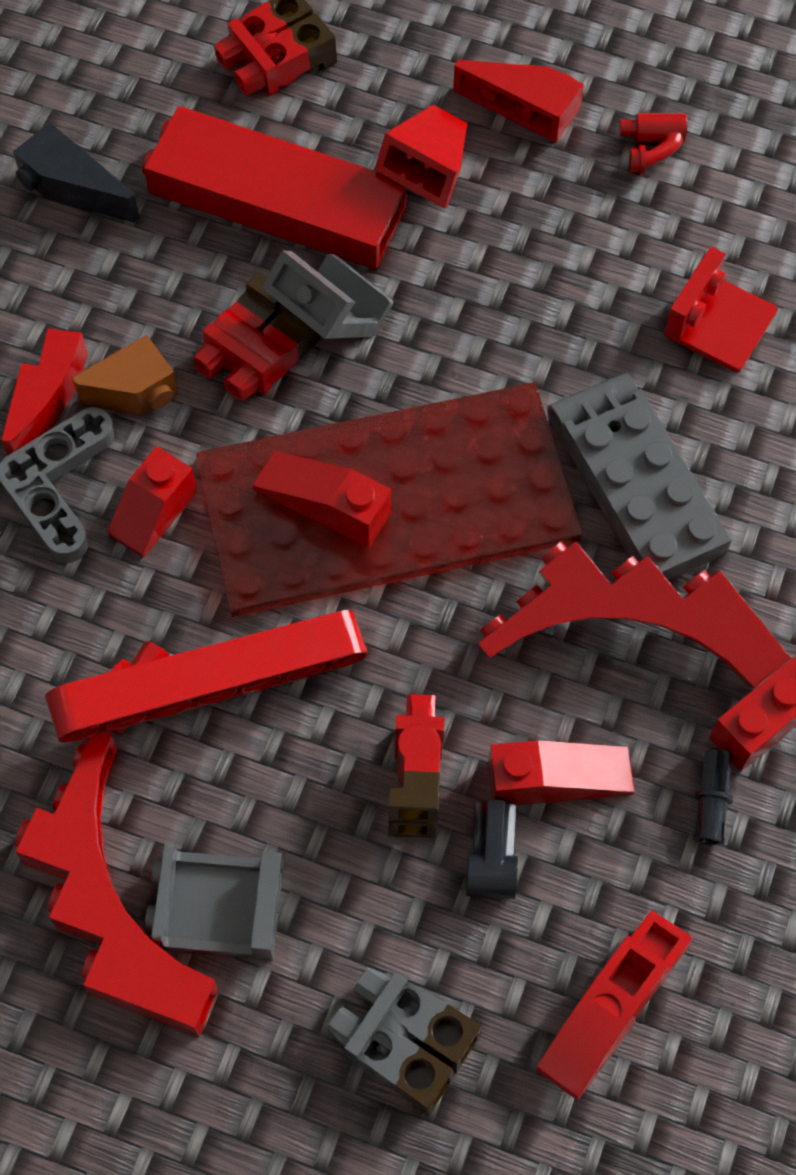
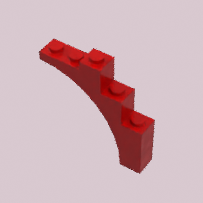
M562 541L540 558L546 566L539 570L538 573L549 587L542 591L538 585L534 586L516 601L521 608L508 620L502 614H499L480 630L485 638L478 643L488 657L491 658L520 638L555 624L587 618L628 619L660 626L693 640L721 659L748 687L755 688L791 659L789 654L721 570L712 573L710 576L705 570L698 573L683 586L687 594L681 597L649 556L644 557L638 562L632 555L611 572L617 580L610 584L577 542H574L567 548Z
M110 733L90 737L88 741L83 740L79 744L73 758L75 770L68 784L62 783L55 795L53 810H56L55 813L36 808L31 820L26 819L21 824L15 839V846L18 847L16 853L24 865L66 880L64 885L57 884L48 903V911L51 912L49 918L56 929L100 945L98 951L94 949L90 951L82 969L81 977L85 979L83 986L88 993L101 1000L200 1037L219 990L214 979L181 964L150 940L127 913L114 890L104 856L102 811L106 782L118 749Z

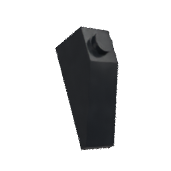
M50 122L13 151L18 168L16 176L29 191L35 189L49 201L132 223L140 218L135 193Z

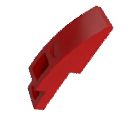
M651 910L632 936L625 938L596 977L537 1065L536 1071L578 1101L631 1030L636 1017L689 948L693 937Z

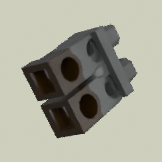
M367 967L353 990L354 994L372 1005L371 1009L362 1020L342 1006L328 1024V1033L344 1047L346 1057L388 1085L410 1101L413 1107L429 1117L452 1082L453 1071L455 1073L459 1071L479 1040L482 1025L420 987L408 982L406 978L397 972L390 978L381 972Z

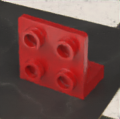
M710 246L670 308L663 336L735 373H740L776 316L778 307L725 281L727 273L721 271L726 253Z

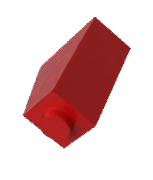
M431 105L385 133L374 170L443 209L446 208L450 202L461 169L467 123L441 108Z

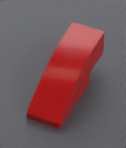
M48 328L39 365L21 364L2 436V443L7 456L49 431L70 402L75 392L72 377L84 370L88 357L82 333Z

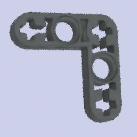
M97 407L81 410L11 453L0 463V482L5 493L51 556L63 563H72L82 558L88 549V538L82 523L58 493L52 482L112 444L115 430L110 415L105 410ZM93 424L96 428L100 427L102 432L95 435L91 431L87 432L86 427ZM72 434H75L77 441L80 440L81 446L79 448H76L71 437ZM62 444L69 448V452L63 459L51 461L45 457V453L50 446ZM38 457L43 470H38L37 465H34L32 461L33 458ZM18 469L21 473H26L27 476L21 482L12 476V473ZM40 499H49L55 503V507L49 515L39 517L31 513L33 504ZM59 523L66 535L74 538L75 543L72 546L68 547L65 543H60L57 531L54 528Z

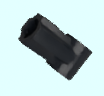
M488 799L483 802H475L472 853L469 852L466 896L515 899L518 856L514 855L516 805L509 804L505 800Z

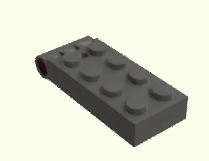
M622 373L547 406V414L553 430L563 442L629 558L633 555L639 562L644 557L649 556L669 581L726 555L732 539L641 389L638 390L630 374Z

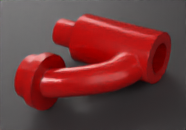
M636 113L635 120H620L619 136H634L635 142H662L649 151H646L645 145H638V148H630V173L644 176L645 168L670 157L679 149L682 142L686 140V113Z

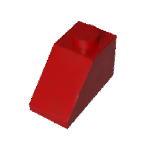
M156 446L129 478L108 528V536L144 558L197 494L193 468Z

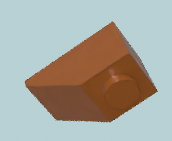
M147 335L72 377L78 400L83 406L143 415L152 409H160L166 406L174 396L179 394L173 369Z

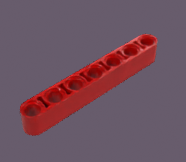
M343 610L63 684L48 691L45 694V699L58 741L69 743L340 669L363 660L368 656V651L354 612L352 610Z

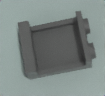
M282 251L261 286L262 289L324 339L373 337L393 305L391 298L335 254H328L318 271H316L292 251Z
M165 844L163 858L155 857L153 864L152 886L158 887L156 905H148L145 934L152 935V941L164 951L273 961L284 870L282 853L262 851L261 859L180 852L177 851L175 844Z

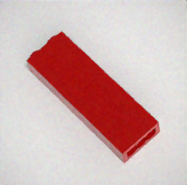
M179 105L171 120L167 119L163 123L159 142L154 151H148L142 166V172L146 176L148 192L150 194L327 254H335L339 258L377 270L407 207V188L375 170Z

